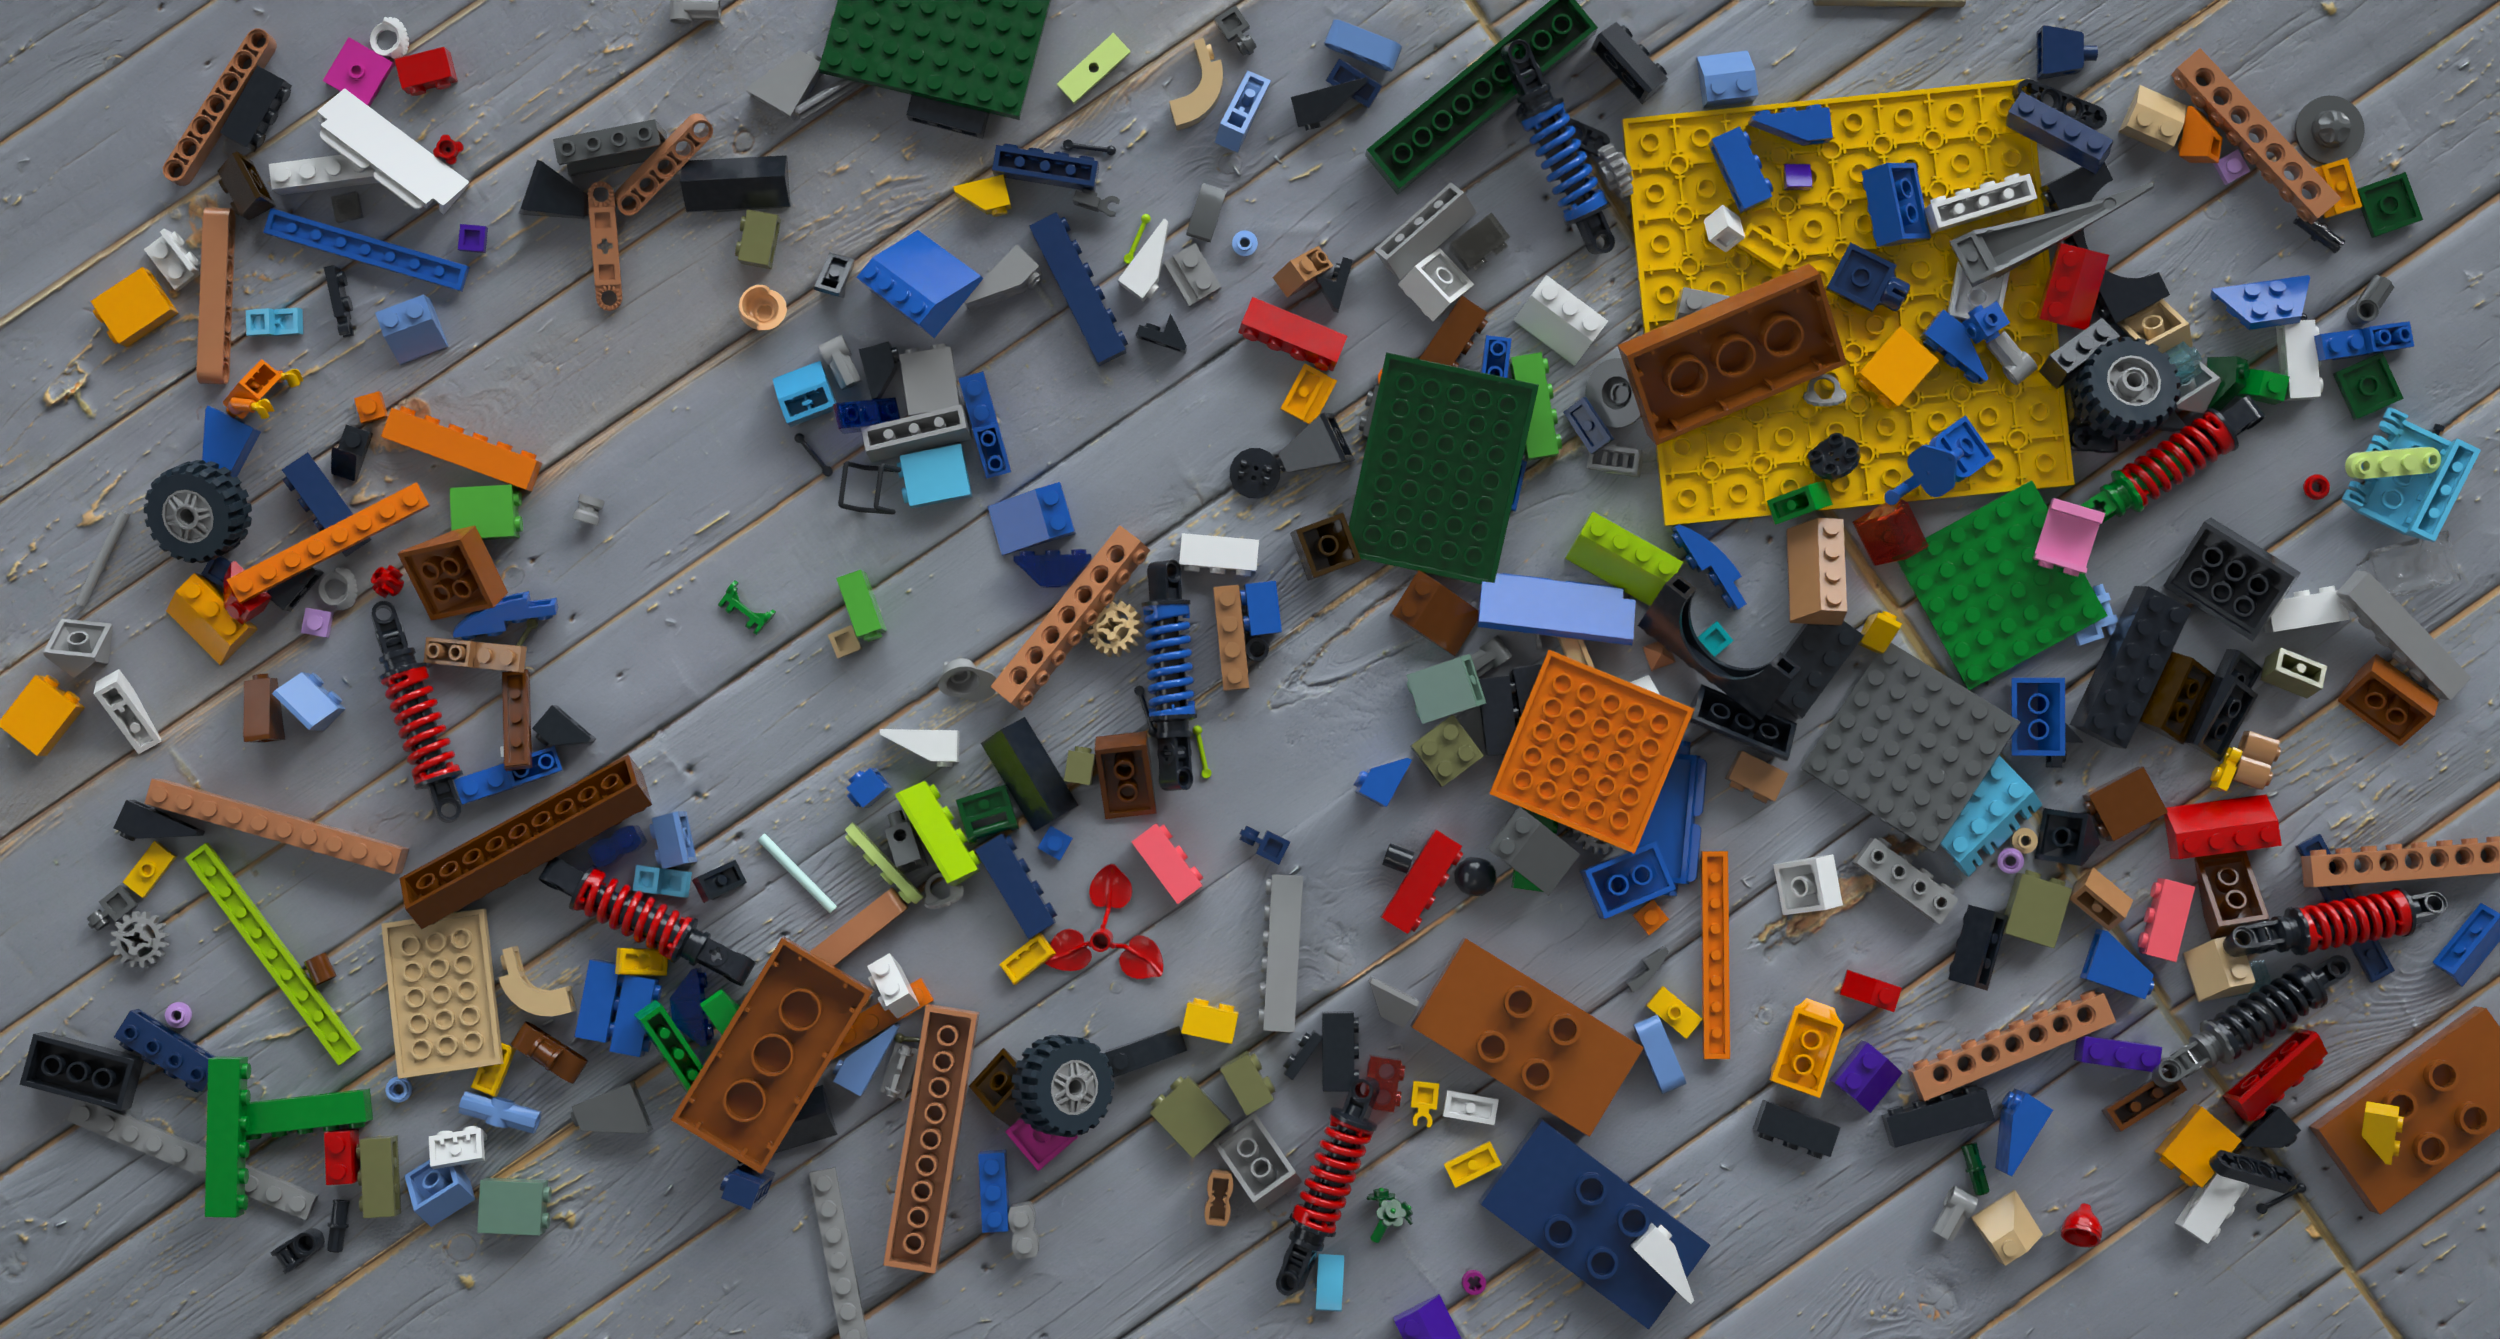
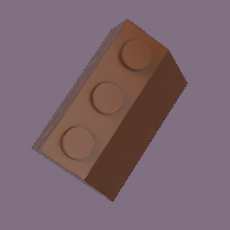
M2375 654L2358 670L2338 698V702L2398 746H2402L2435 717L2439 699L2378 654Z

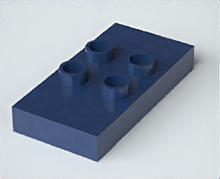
M1540 1117L1479 1199V1203L1648 1330L1677 1291L1630 1245L1647 1231L1651 1223L1657 1228L1662 1225L1672 1235L1669 1240L1676 1247L1686 1279L1711 1246L1707 1241Z

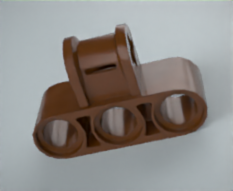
M527 1021L524 1022L511 1042V1045L525 1054L528 1059L534 1060L545 1067V1070L551 1071L572 1084L575 1083L588 1063V1060L581 1054Z

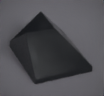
M2043 808L2035 859L2083 866L2100 845L2092 816Z

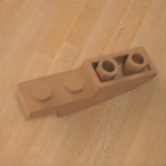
M426 637L423 663L524 673L527 647Z

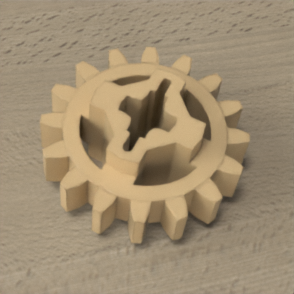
M1112 601L1109 604V608L1105 607L1098 615L1097 621L1091 625L1093 629L1087 631L1093 637L1090 643L1096 647V650L1100 653L1104 652L1108 657H1111L1113 653L1121 657L1122 650L1129 654L1131 652L1129 646H1138L1135 639L1136 637L1143 636L1138 629L1144 627V624L1139 621L1141 615L1135 611L1134 607L1130 604L1127 606L1123 601H1120L1118 605ZM1121 614L1126 615L1129 620L1122 618ZM1103 638H1106L1107 640H1109V641H1110V644L1105 643V642L1103 641Z

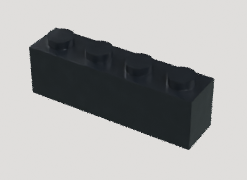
M1977 1085L1963 1087V1092L1953 1095L1952 1092H1946L1937 1096L1938 1099L1928 1102V1100L1923 1101L1920 1099L1912 1102V1107L1903 1109V1106H1896L1887 1109L1888 1113L1881 1116L1890 1146L1897 1148L1995 1120L1987 1090L1981 1087L1978 1088Z

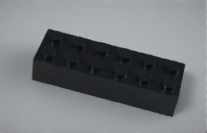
M2134 586L2070 725L2111 747L2126 749L2192 609L2149 586Z

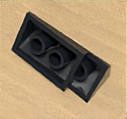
M787 155L689 160L681 169L680 184L686 212H728L791 207Z
M2226 649L2213 682L2184 743L2220 762L2258 696L2251 688L2263 668L2243 652L2237 649Z
M1026 717L999 730L981 743L1034 832L1079 806Z
M823 1085L813 1089L775 1153L838 1135Z

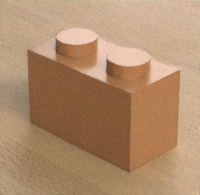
M1738 751L1725 779L1730 781V787L1740 792L1747 789L1754 793L1752 796L1754 799L1766 804L1768 800L1771 802L1776 801L1789 773L1744 751Z
M2094 867L2077 880L2070 895L2071 901L2108 931L2126 918L2133 899Z

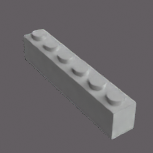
M2356 570L2336 592L2342 599L2341 604L2359 617L2358 622L2365 628L2371 629L2376 634L2375 639L2381 645L2390 648L2393 652V658L2399 663L2405 664L2410 669L2409 674L2415 680L2423 682L2427 686L2426 690L2438 699L2452 700L2471 679L2465 670L2369 572Z
M1272 874V879H1266V895H1271L1270 905H1265L1264 920L1269 921V931H1263V946L1268 947L1267 957H1262L1261 972L1266 973V983L1260 984V998H1265L1264 1009H1259L1258 1024H1263V1031H1295L1303 876Z

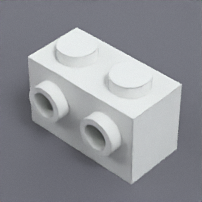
M890 953L867 966L871 973L868 979L875 991L879 990L881 996L878 997V1000L885 1011L889 1009L898 1019L920 1006L900 964Z

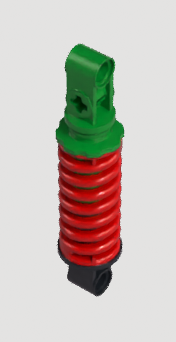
M2250 395L2239 400L2222 414L2213 408H2209L2205 411L2203 418L2195 419L2192 421L2191 426L2183 427L2180 433H2173L2169 436L2168 441H2161L2157 448H2150L2146 451L2145 456H2138L2135 458L2134 463H2127L2122 469L2112 471V483L2101 486L2099 494L2080 506L2089 509L2095 508L2096 510L2102 509V512L2105 513L2102 524L2115 515L2122 517L2130 508L2135 512H2141L2149 504L2147 496L2154 500L2160 498L2159 488L2164 492H2169L2172 489L2170 481L2176 485L2182 484V474L2191 478L2195 474L2194 467L2199 470L2206 468L2205 459L2214 463L2217 461L2218 455H2226L2238 449L2239 442L2237 436L2256 426L2266 415Z

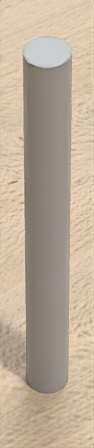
M120 510L75 604L82 607L86 606L130 514Z

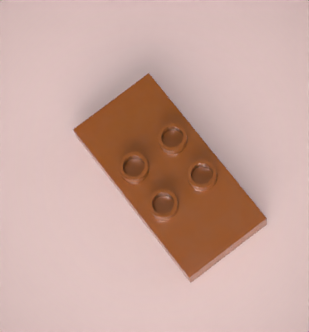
M1806 264L1617 345L1646 433L1656 446L1847 364L1821 274L1810 264Z
M782 937L671 1120L762 1174L874 990L788 938Z
M1463 937L1410 1025L1413 1029L1589 1137L1644 1048Z
M2472 1007L2308 1126L2369 1211L2381 1215L2500 1128V1026L2487 1008ZM2367 1101L2400 1107L2398 1116L2404 1117L2402 1133L2396 1132L2395 1140L2400 1141L2398 1157H2392L2391 1165L2385 1164L2362 1137Z

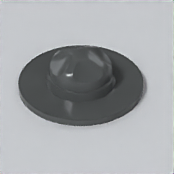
M2322 96L2310 101L2300 111L2295 123V136L2300 149L2309 158L2322 164L2352 157L2360 148L2365 133L2363 118L2358 109L2348 100L2338 96Z
M1622 358L1609 359L1599 364L1589 376L1585 397H1587L1605 426L1621 428L1633 424L1641 415Z

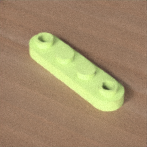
M2433 447L2358 452L2351 454L2347 458L2345 470L2354 479L2433 473L2441 464V455Z
M852 822L845 829L848 833L845 836L848 842L855 848L859 845L865 853L862 856L870 865L874 866L877 864L883 871L880 875L888 884L892 885L895 883L900 889L898 894L906 903L909 904L912 901L914 904H917L923 898L920 891L855 823Z

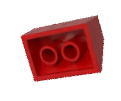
M2058 243L2036 318L2083 330L2087 329L2109 255Z

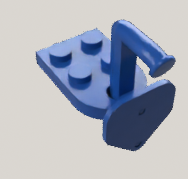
M1966 415L1933 437L1929 445H1922L1908 456V467L1914 475L1893 490L1885 493L1884 499L1887 504H1897L1900 498L1919 485L1923 487L1928 495L1940 497L1953 489L1955 482L1963 481L1995 458Z

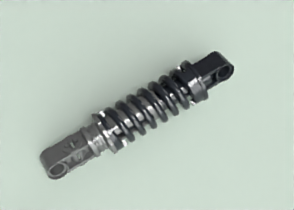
M2334 955L2313 969L2302 963H2297L2292 966V969L2284 972L2281 978L2273 979L2269 985L2262 986L2258 992L2250 993L2247 999H2241L2236 1005L2229 1006L2225 1012L2216 1014L2214 1020L2202 1021L2200 1023V1034L2192 1035L2189 1038V1044L2177 1050L2153 1069V1082L2161 1088H2167L2184 1077L2187 1078L2204 1066L2212 1068L2217 1065L2218 1061L2230 1065L2241 1056V1049L2245 1051L2252 1050L2253 1042L2261 1044L2264 1042L2265 1036L2273 1037L2276 1029H2286L2287 1022H2297L2298 1015L2307 1016L2310 1011L2309 1007L2312 1009L2324 1007L2328 1003L2326 990L2350 973L2351 965L2349 960L2344 956ZM2331 965H2335L2339 969V975L2331 970ZM2162 1068H2166L2171 1072L2172 1079L2164 1077Z

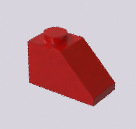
M233 561L224 576V608L232 618L236 619L241 625H244L265 610L271 596L265 591L240 604L227 579L241 573L244 569L236 561Z
M1847 970L1839 994L1895 1012L1902 987Z

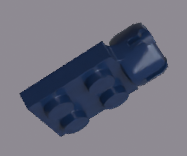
M1850 242L1826 290L1870 312H1873L1877 305H1883L1893 311H1898L1910 290V285L1894 275L1896 264Z

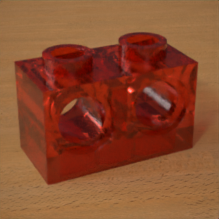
M1369 1055L1366 1077L1376 1079L1380 1090H1386L1390 1094L1387 1102L1378 1103L1376 1101L1373 1107L1374 1110L1394 1112L1395 1106L1400 1107L1402 1091H1397L1398 1082L1403 1081L1405 1075V1066L1401 1065V1059ZM1383 1064L1393 1066V1074L1390 1077L1384 1078L1379 1075V1069ZM1365 1083L1364 1096H1368L1370 1089Z

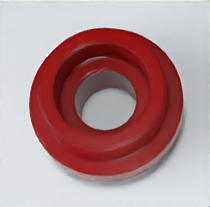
M2320 474L2309 476L2303 484L2305 495L2312 500L2325 498L2330 490L2329 481ZM2313 483H2317L2319 485L2318 492L2313 491Z

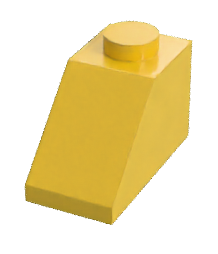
M1004 175L953 186L957 197L987 215L992 214L993 217L1007 214V210L1012 209Z

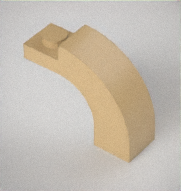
M1204 38L1194 40V48L1202 71L1200 84L1191 94L1169 101L1177 131L1191 127L1205 119L1216 106L1222 92L1221 59L1213 62L1210 61L1215 59L1211 44H1205Z
M518 946L502 949L501 964L503 969L508 971V975L498 978L505 994L516 1006L526 1012L539 1016H558L577 1011L571 985L555 990H544L534 986L525 975Z

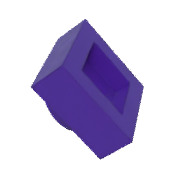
M460 224L458 250L486 253L488 227Z

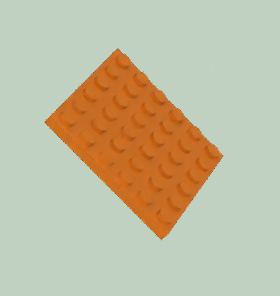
M1548 650L1489 794L1635 854L1694 708Z

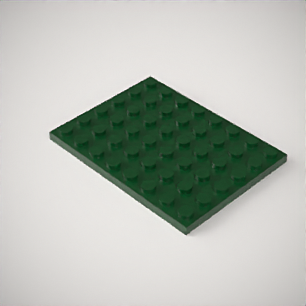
M838 0L819 65V73L1020 120L1051 0Z
M1386 352L1349 522V529L1360 559L1416 571L1420 570L1425 573L1482 584V582L1495 583L1539 384Z

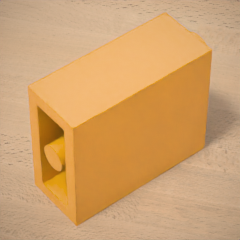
M141 267L90 301L95 308L93 313L101 323L104 322L108 327L107 334L115 344L129 347L179 314L153 273L144 267Z
M1900 326L1888 337L1855 376L1859 379L1857 382L1866 391L1872 390L1878 396L1877 400L1881 405L1888 409L1891 407L1894 410L1899 407L1938 363L1939 359Z
M35 675L0 719V727L36 756H47L85 708L79 703L80 698L68 690L66 692L58 687L60 683L50 675Z
M2194 1104L2155 1152L2161 1156L2159 1161L2170 1170L2175 1168L2181 1173L2179 1178L2190 1187L2196 1185L2203 1188L2215 1173L2210 1166V1158L2219 1150L2232 1153L2242 1140L2206 1109Z

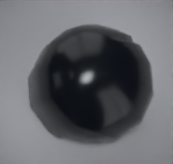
M1478 857L1466 858L1458 864L1454 873L1455 883L1463 893L1471 896L1487 894L1493 889L1497 881L1494 866L1486 859Z

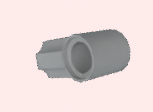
M670 0V22L688 24L692 23L693 20L706 21L720 20L721 0Z
M2005 331L1986 345L2003 366L2002 370L2005 376L2014 385L2021 383L2038 368L2033 358L2025 351H2021Z
M842 335L819 345V349L827 365L831 367L841 390L851 388L862 381L850 357L852 354Z
M1957 1186L1951 1187L1944 1199V1208L1931 1230L1953 1242L1965 1218L1968 1219L1974 1212L1978 1198Z

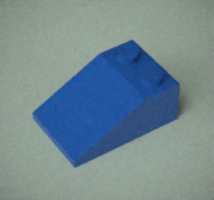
M1060 482L987 506L1002 556L1076 534Z
M1656 841L1638 847L1635 854L1627 851L1580 870L1599 919L1609 918L1676 889Z
M2015 1088L2012 1092L2009 1091L2002 1101L2004 1106L2000 1112L1995 1165L1996 1169L2011 1177L2053 1112V1109L2028 1093Z

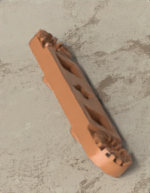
M598 181L593 183L588 189L594 281L597 304L600 308L611 311L618 308L623 300L615 194L610 184ZM598 187H604L608 190L609 196L604 202H598L594 198V191ZM602 239H607V242L613 245V248L608 249L607 254H603V250L598 249V244L602 243ZM607 290L613 291L617 296V301L610 306L602 301V294Z

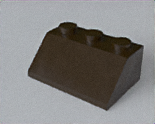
M2172 651L2139 723L2183 745L2215 674L2194 658Z

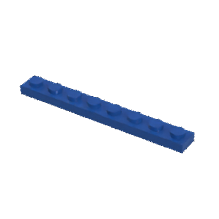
M270 208L263 233L461 292H463L470 267L273 208Z

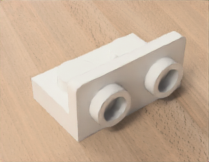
M163 229L160 231L162 236L144 250L174 290L179 291L200 275L201 270L198 268L200 262L192 252L187 253L182 247L185 243L178 233Z
M468 1126L463 1128V1131H440L435 1136H429L430 1167L432 1169L485 1161L484 1141L487 1140V1134L477 1126Z

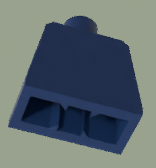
M2043 25L2037 31V79L2077 74L2083 69L2084 61L2097 60L2098 47L2097 45H2084L2083 32Z

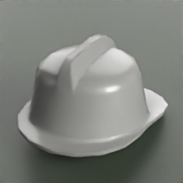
M958 658L950 662H944L943 674L939 678L938 687L943 694L979 701L994 695L996 691L990 686L997 678L991 672L977 668L969 659Z

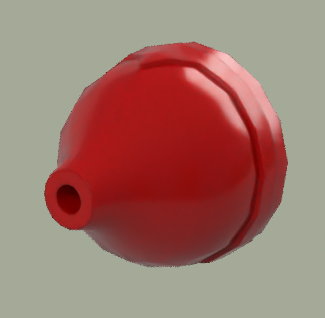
M2081 1204L2076 1211L2065 1218L2061 1229V1237L2067 1243L2088 1248L2100 1244L2102 1226L2089 1204Z

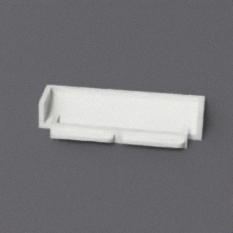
M345 88L317 111L318 121L322 123L321 139L359 168L367 169L369 166L375 170V180L414 209H421L423 206L427 209L434 200L439 204V211L444 215L470 185L469 181Z

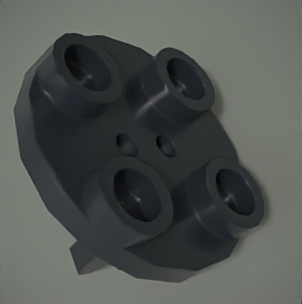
M1841 433L1831 434L1828 439L1819 443L1808 453L1810 468L1814 474L1821 479L1830 480L1831 483L1851 473L1857 467L1861 458L1860 448L1857 443L1849 437H1844Z
M1249 448L1241 451L1233 459L1230 466V480L1233 488L1240 495L1249 499H1260L1269 496L1276 489L1280 480V467L1277 459L1270 452L1261 448ZM1255 466L1258 467L1257 471L1253 469ZM1252 476L1256 477L1255 481L1251 479Z

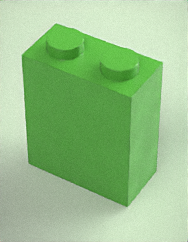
M512 484L450 488L451 530L475 525L482 540L520 538V532L523 531V519L519 516L518 506L522 505L521 491H517V487Z
M860 569L836 578L856 636L868 642L882 638L881 633L886 632L887 629L867 573Z

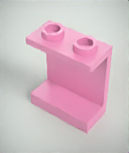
M2053 498L2033 559L2038 560V566L2053 569L2054 565L2064 568L2063 573L2078 577L2079 573L2085 574L2088 569L2086 566L2098 528L2103 522L2105 513Z

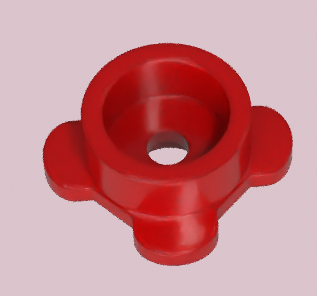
M442 135L436 148L433 150V154L437 158L445 159L447 164L453 165L457 162L456 157L459 152L463 151L464 146L460 141H453L449 135Z

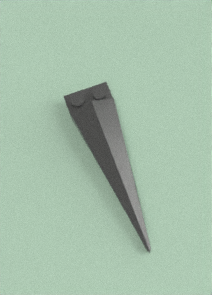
M2154 183L2145 184L2055 212L1973 230L1951 240L1950 246L1973 288L1996 277L1997 279L2152 190Z

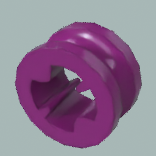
M1469 1270L1462 1277V1285L1467 1293L1478 1295L1485 1290L1486 1280L1481 1272ZM1474 1276H1478L1480 1286L1478 1288L1473 1286V1289H1470L1468 1279L1470 1277L1474 1279Z

